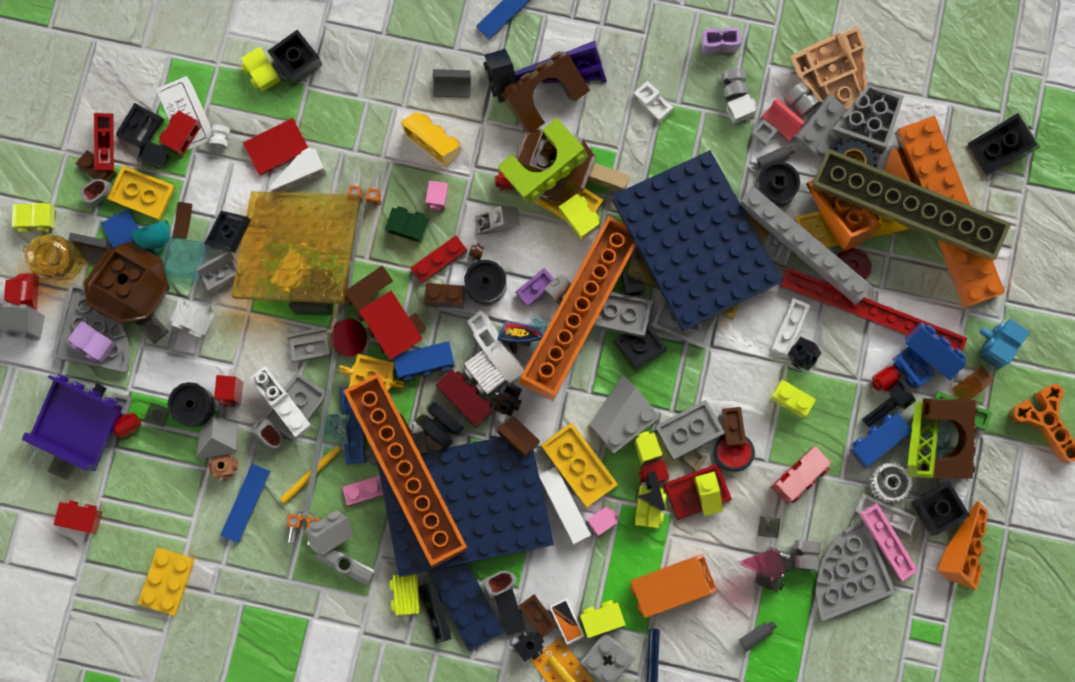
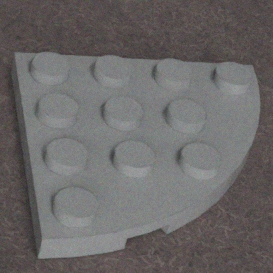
M70 283L51 357L128 373L130 350L126 330L123 324H119L90 308L86 303L85 288ZM81 321L116 344L103 363L98 360L94 363L86 357L88 353L83 350L78 352L71 347L72 343L68 338Z
M863 520L852 524L842 531L829 545L820 562L816 577L815 595L821 621L896 593L873 536Z

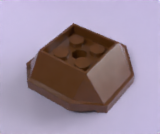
M540 129L524 134L515 158L526 170L542 172L554 164L550 160H556L557 149L546 138L543 130ZM575 137L585 148L589 157L586 158L583 164L577 165L571 170L568 176L561 178L552 189L545 191L539 198L540 200L560 206L574 195H580L584 192L596 157L583 139Z
M130 241L106 250L84 281L87 305L119 324L149 320L170 289L163 260ZM123 279H128L125 284H121Z

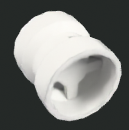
M212 125L211 133L213 137L209 139V145L220 149L227 148L228 141L226 139L230 134V128L222 125Z

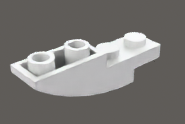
M480 310L467 321L474 332L473 336L509 384H512L521 377L524 369L507 342L497 340L499 333L485 311Z
M266 366L250 377L264 398L297 439L313 427Z

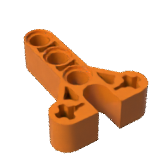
M1052 384L1034 394L1041 405L1040 412L1027 399L1011 408L1008 417L1015 424L1025 423L1038 428L1058 459L1063 463L1075 461V440L1059 418L1060 400L1063 398L1064 391L1061 386ZM1052 391L1054 392L1052 397L1046 398ZM1026 410L1020 417L1017 415L1019 411ZM1044 416L1050 419L1049 425L1044 422ZM1056 432L1061 435L1060 442L1055 439ZM1067 449H1070L1072 452L1071 458L1066 455Z

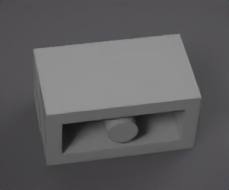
M338 510L305 529L311 549L321 556L354 536L348 517Z

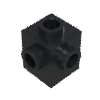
M800 336L795 345L791 347L788 356L794 367L809 371L822 353L816 343Z
M504 382L500 391H496L493 401L496 403L493 410L511 417L514 410L518 411L522 400L519 399L522 388Z
M525 631L517 637L519 641L513 645L523 661L526 662L531 657L535 660L543 654L541 650L544 648L542 644L545 641L538 632L534 634L533 631L530 633ZM528 642L534 644L532 649L527 648L526 644Z

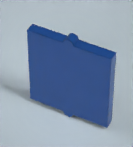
M129 209L117 215L113 214V217L101 222L112 247L129 241L134 243L131 231L137 230L139 227Z

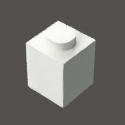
M749 94L728 102L726 107L734 125L753 117L757 109L755 100L751 99Z

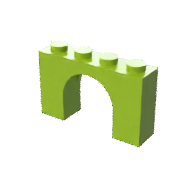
M558 118L542 129L546 138L557 149V158L549 169L542 172L528 171L513 154L497 166L528 205L537 201L545 191L552 189L561 178L568 176L571 170L577 165L583 164L586 158L589 157L585 148Z

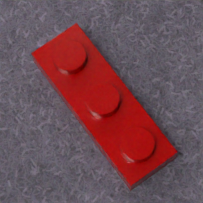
M455 235L411 266L410 269L422 284L468 251L458 236Z

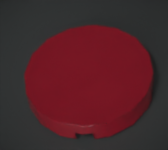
M851 248L838 253L837 257L863 279L866 280L868 278L872 265L865 252L857 248Z
M351 318L338 321L334 325L330 336L331 345L335 352L346 357L356 356L361 353L367 342V333L363 324Z

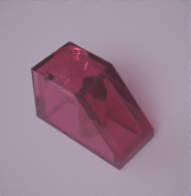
M777 548L738 561L740 566L766 578L770 577L771 580L781 577V572L786 571Z

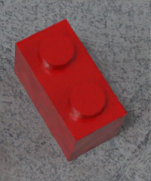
M178 110L170 118V124L166 130H163L160 134L159 142L163 147L183 157L202 126L196 119Z
M216 375L214 399L219 401V404H223L224 407H235V404L241 405L243 381L236 376Z
M67 500L66 503L59 502L53 525L97 534L103 511L97 510V506L90 504L80 507L78 506L79 502Z

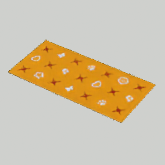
M560 637L542 651V655L535 660H530L546 682H565L548 662L553 655L576 682H594Z

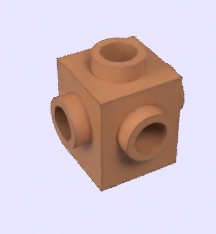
M234 453L211 457L209 472L213 474V477L219 478V481L231 480V476L236 475L238 461L234 459Z

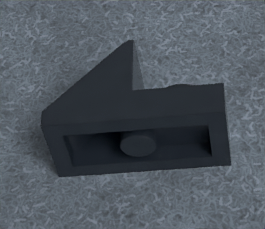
M656 471L649 472L644 480L647 490L650 489L651 493L638 495L637 498L660 512L664 511L665 506Z

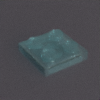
M170 237L164 259L167 276L201 280V276L196 268L204 264L207 248L205 242Z

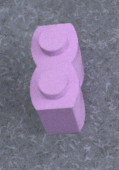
M726 28L722 31L708 29L702 33L701 50L704 54H716L720 51L723 53H734L740 48L741 33L738 28Z
M83 321L79 323L68 338L72 343L71 347L78 352L85 351L88 353L86 357L94 363L97 360L103 363L116 345Z

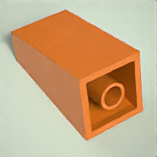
M704 554L633 579L630 585L633 595L637 596L639 601L637 603L638 610L641 615H644V618L717 591Z

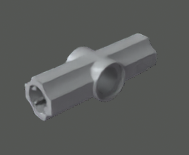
M335 549L322 556L317 553L315 557L316 560L367 586L376 571ZM344 559L350 562V567L347 570H343L340 565Z

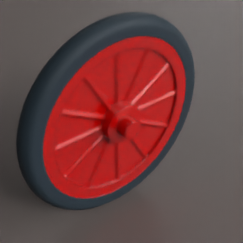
M723 435L714 446V457L723 469L738 472L751 465L755 457V449L748 437H746V446L727 448L725 435Z

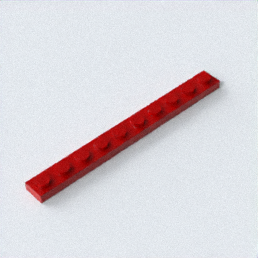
M788 267L783 276V282L780 284L783 288L905 336H908L922 322L925 325H931L939 337L944 336L951 343L950 346L955 350L958 348L963 352L968 339L865 297L855 305L831 284Z

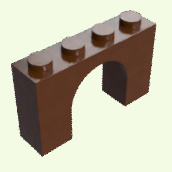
M558 51L554 53L549 61L538 64L535 67L536 70L532 73L524 74L519 82L510 84L505 88V92L502 93V96L524 131L532 133L545 123L533 103L534 90L542 80L555 78L562 86L568 98L573 101H577L590 91L569 54L566 52Z
M382 265L344 291L346 296L343 298L349 306L354 305L357 310L355 315L360 322L365 320L359 313V310L369 305L373 296L391 284L393 280ZM416 313L409 317L419 333L427 329ZM367 327V332L369 333L371 338H373L374 334L372 333L370 328ZM379 343L376 344L378 348L381 350V352L384 354L385 351L383 350L381 345Z
M923 398L922 418L950 420L958 431V443L955 449L948 455L935 457L933 478L973 479L975 471L973 459L976 451L974 435L977 430L975 424V415L977 414L976 400ZM923 463L920 471H929L930 467Z

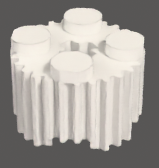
M179 299L169 319L172 321L171 326L180 330L183 327L190 329L189 334L198 338L201 335L205 336L215 315L209 313L207 316L203 314L204 309L193 304H189L187 307L183 305L184 301Z
M892 462L874 469L875 471L872 472L868 480L871 486L869 489L872 490L871 493H874V497L877 496L878 500L885 503H894L907 497L908 491H911L910 487H912L910 484L912 477H909L908 469H904V466L900 467V464H892ZM888 479L893 480L892 487L888 485Z

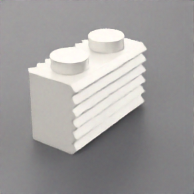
M483 350L464 364L466 367L464 372L470 379L474 378L478 384L475 386L482 395L486 393L487 396H490L506 382L505 378Z

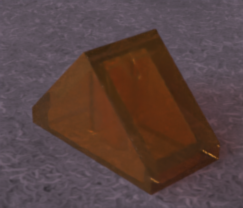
M981 365L954 386L952 390L960 399H972L992 383L994 379Z

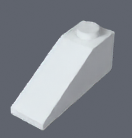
M308 148L303 150L300 155H297L270 186L274 195L326 174L316 149Z

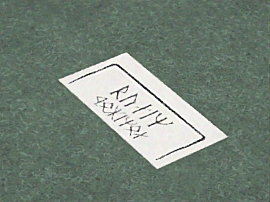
M187 76L156 89L169 121L172 115L180 110L201 124V129L187 150L206 143L213 137L210 124L194 87Z

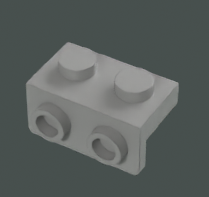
M229 251L196 268L210 295L244 276L236 259Z

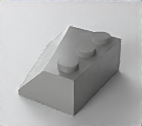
M868 84L832 130L842 139L846 140V142L849 139H853L855 142L857 139H860L861 143H868V148L872 147L875 152L883 154L888 146L904 96Z
M0 303V332H3L4 336L15 337V334L22 335L21 338L33 340L34 337L41 338L45 315L27 305L20 304V306L12 303H5V306H2Z
M622 375L589 426L611 454L615 455L638 437V434L643 433L656 423L660 417L639 390Z

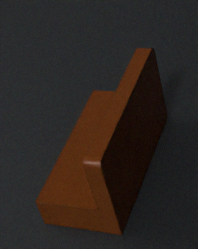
M511 416L505 424L502 423L497 428V433L524 458L540 444V440L514 416Z

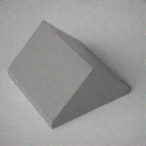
M213 414L199 432L197 458L202 459L237 453L238 426Z

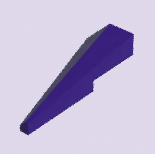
M596 41L566 51L585 83L590 81L607 82ZM551 58L515 71L516 80L520 81L524 74L532 73L536 70L535 67L538 64L546 63ZM555 78L542 80L543 83H559Z

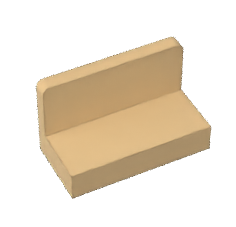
M595 163L588 182L618 193L626 189L630 175Z

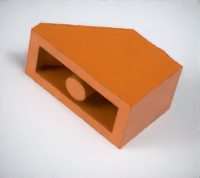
M892 149L884 171L915 184L901 149Z

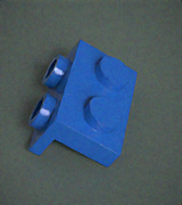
M907 347L892 358L894 361L893 365L899 372L904 374L906 383L911 388L914 387L915 390L935 376L922 357L910 347Z

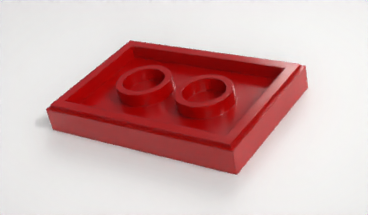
M294 118L243 142L259 176L294 160L303 150L308 149Z
M392 290L359 310V313L390 360L423 339Z
M718 463L663 484L677 520L702 511L693 480L696 476L715 472L722 503L732 500Z

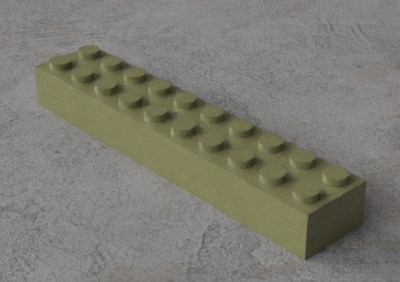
M831 149L827 150L811 187L991 262L996 260L1012 224Z

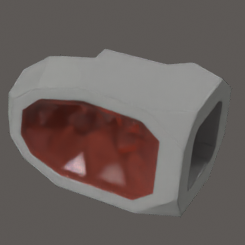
M95 179L83 186L79 192L87 206L94 208L107 198L112 186L108 181Z
M261 419L249 430L251 437L269 450H277L282 444L281 433L267 419Z
M506 570L484 579L483 582L490 597L493 598L511 589L517 579L513 573Z

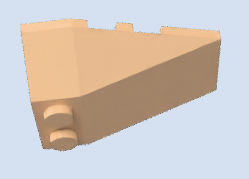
M859 26L832 35L790 56L797 75L820 103H822L827 95L832 94L848 110L867 86L864 57L865 42Z

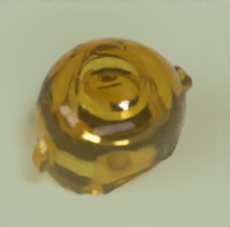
M56 234L40 235L32 239L27 247L23 246L22 249L25 252V263L29 270L35 275L42 277L43 280L65 281L75 278L81 272L86 261L82 251L73 242ZM56 251L55 259L48 263L49 255Z

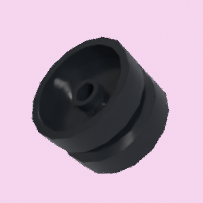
M781 161L771 162L760 172L755 188L777 207L782 208L788 205L798 192L800 177L796 169L789 163Z
M479 260L473 263L467 269L464 276L465 289L469 298L482 306H491L498 303L504 297L507 290L506 274L503 268L491 260Z
M192 382L182 383L175 387L170 393L167 403L169 413L173 419L185 426L194 428L205 425L216 409L215 399L211 392L198 383Z
M432 401L427 407V412L433 417V420L427 415L421 414L415 422L435 443L438 442L447 450L453 443V440L446 432L449 431L452 435L458 437L465 429L440 405Z

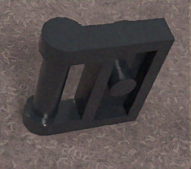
M134 103L115 135L140 149L141 143L150 142L159 125H162L165 119ZM149 118L152 119L153 122L142 140H137Z

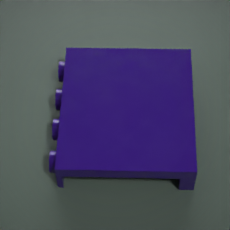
M49 375L48 378L53 380L34 427L31 433H24L21 440L85 471H96L123 406L116 404V399L107 396L106 398L101 397V393L96 390L84 389L85 385L79 382H69V378L64 375Z

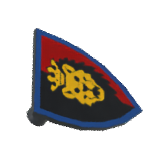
M505 321L497 340L510 342V349L515 354L517 353V345L530 347L531 342L541 340L543 334L524 324Z

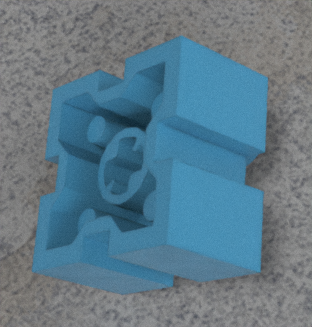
M1011 319L1005 323L1001 322L998 326L996 325L992 331L982 327L979 333L988 338L989 341H985L980 348L982 353L979 357L998 370L1007 366L1018 352L1017 350L1023 344L1030 331Z

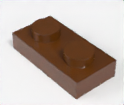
M88 150L75 163L94 180L102 179L110 183L117 175L114 170H94V155Z
M741 407L723 408L721 412L726 447L746 446Z
M535 594L519 605L542 638L558 626Z

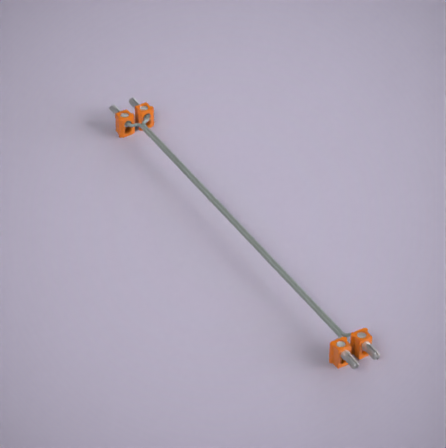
M355 172L353 186L350 185L349 191L346 193L348 199L359 206L344 291L351 286L364 208L372 204H382L381 192L378 188L380 182L379 175H374L372 187L368 188L367 195H365L368 204L363 206L360 204L363 202V191L360 187L362 173L359 172L358 174V172ZM344 298L342 299L339 321L345 319L347 302ZM334 349L305 508L298 510L295 515H287V518H289L287 526L290 527L288 543L290 544L295 543L298 528L302 529L303 521H305L304 517L298 516L299 513H304L307 510L309 514L314 516V518L309 517L306 519L308 521L307 528L315 522L322 520L317 519V515L310 510L338 357V353Z

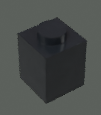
M149 141L141 143L136 161L157 169L167 164L169 155H167L168 149Z

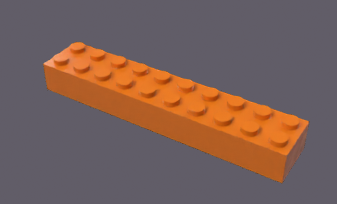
M935 115L899 128L895 132V136L915 184L971 206ZM936 239L963 308L1005 293L994 262Z
M608 215L520 377V385L551 401L555 400L636 248L623 222Z
M379 373L343 390L431 568L468 551Z

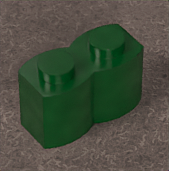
M397 206V208L391 209L385 230L387 233L422 243L429 220L423 213L415 212V214L408 212V209Z

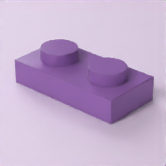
M543 268L515 293L529 307L546 293L544 288L554 278Z

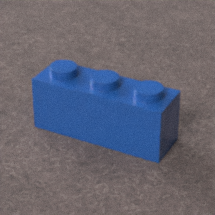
M920 322L905 338L906 345L947 379L951 380L966 365L965 354L957 348L955 350L951 347V343L944 336L939 337L931 325H925Z
M449 341L403 352L393 358L399 380L403 379L404 382L414 380V376L422 375V377L431 376L434 371L438 370L447 372L455 366Z
M889 413L881 420L883 422L882 425L879 427L873 426L866 432L868 434L867 437L864 439L860 437L852 443L853 448L849 451L864 469L873 464L912 432V429L899 413L893 416Z

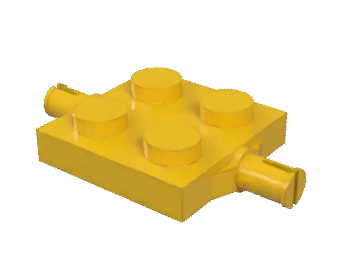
M357 354L352 368L340 365L339 373L350 375L349 387L377 373L382 378L387 390L391 386L403 389L404 381L393 379V369L395 366L393 362Z

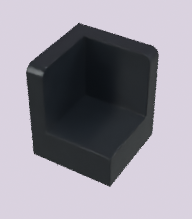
M626 271L622 272L621 277L625 295L634 296L645 293V285L642 283L639 271L627 274Z

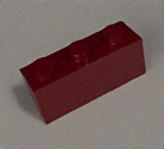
M451 369L435 386L478 428L493 413L491 409L493 405L486 398L482 400L477 395L479 391L472 384L468 386L464 382L466 378L461 372L457 371L455 373Z

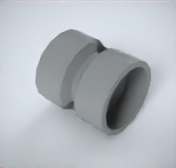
M731 68L721 73L722 85L725 86L723 92L726 101H733L749 94L747 84L744 83L746 75L743 68Z
M803 82L796 85L784 97L790 106H795L794 111L801 118L809 114L820 102L813 94H808L809 89Z
M795 540L794 551L797 555L793 558V568L819 570L820 559L817 558V555L820 554L821 543Z

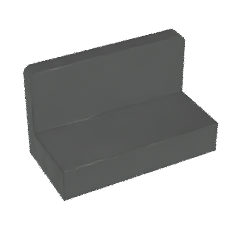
M433 69L434 97L470 98V70Z
M70 232L68 238L73 243L69 257L84 262L97 264L103 253L112 247L111 243L107 240Z

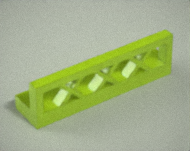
M915 402L908 473L909 477L933 478L939 419H935L934 422L927 425L923 421L924 418H922L923 402ZM929 431L933 437L926 441L922 435ZM927 447L931 450V453L924 457L920 451ZM926 463L930 469L929 471H918V467Z

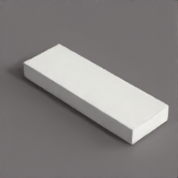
M795 298L792 299L772 344L771 351L784 357H789L788 353L797 339L811 305Z
M864 493L861 495L855 512L860 513L874 503H878L892 528L911 535L918 518L917 516Z

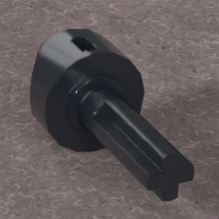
M901 381L888 389L891 398H888L862 419L868 428L895 409L897 405L905 410L916 402L914 396L905 391Z

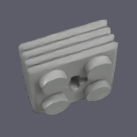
M603 633L580 661V664L602 682H617L635 657L608 634ZM604 655L606 657L612 656L611 665H603L604 660L602 658Z

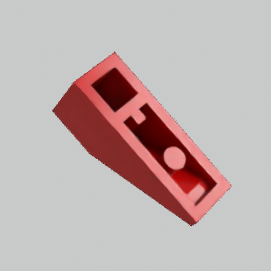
M94 113V170H114L113 113Z

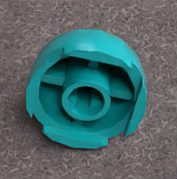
M166 220L131 231V235L138 247L151 250L154 253L163 250L162 246L170 240L171 232Z

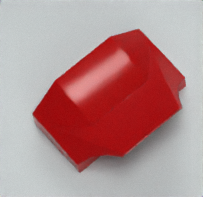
M23 273L5 280L4 301L20 306V304L27 305L37 311L39 276L36 273Z

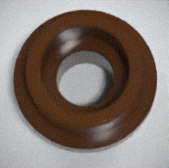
M480 243L471 246L469 251L471 261H479L481 259L484 247L480 246Z

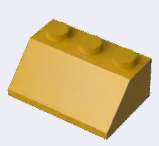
M416 111L401 121L404 134L445 167H448L461 152L460 142L453 136H447L445 134L446 131L441 126L432 124L431 119L424 113L421 115Z

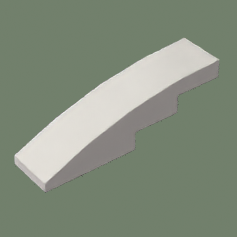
M556 466L539 474L540 480L572 543L575 544L591 536Z

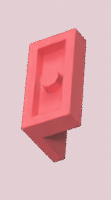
M777 98L761 117L762 120H766L778 130L777 133L788 142L792 140L804 125V121Z

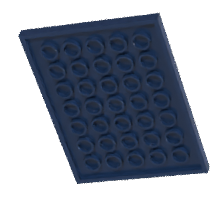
M711 150L611 196L615 208L682 332L783 282Z
M502 437L449 447L447 450L443 448L428 451L426 454H420L468 551L434 568H431L380 464L377 463L399 578L554 546L534 450L524 458Z

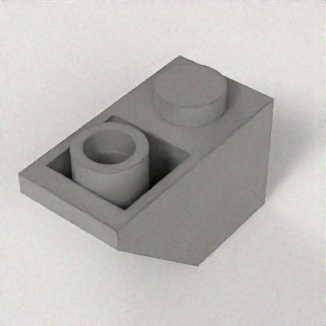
M499 206L475 216L478 235L508 231L520 226L517 207Z

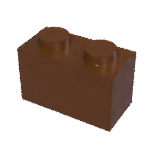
M426 283L424 296L426 306L464 309L465 287L463 285Z

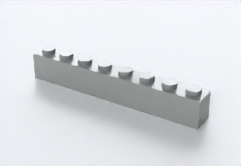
M755 187L741 201L740 205L750 217L855 305L873 287Z

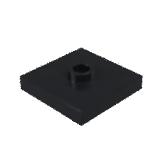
M221 210L205 244L235 253L251 219L248 216Z
M648 324L645 338L623 334L614 340L615 346L636 372L667 352L665 345Z

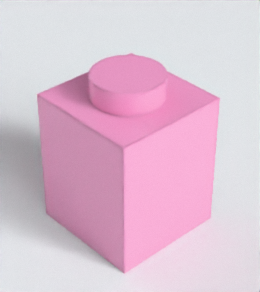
M429 180L425 203L430 210L440 211L441 209H446L449 192L448 183Z
M606 506L587 519V522L598 537L618 523L616 521L618 516L612 508L608 509Z

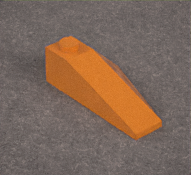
M814 179L806 183L832 236L844 251L860 245L880 228V222L870 211L811 188Z
M980 502L974 504L969 512L970 516L965 518L945 549L938 565V571L947 580L972 590H977L982 573V565H979L980 553L984 554L981 539L986 534L988 510Z

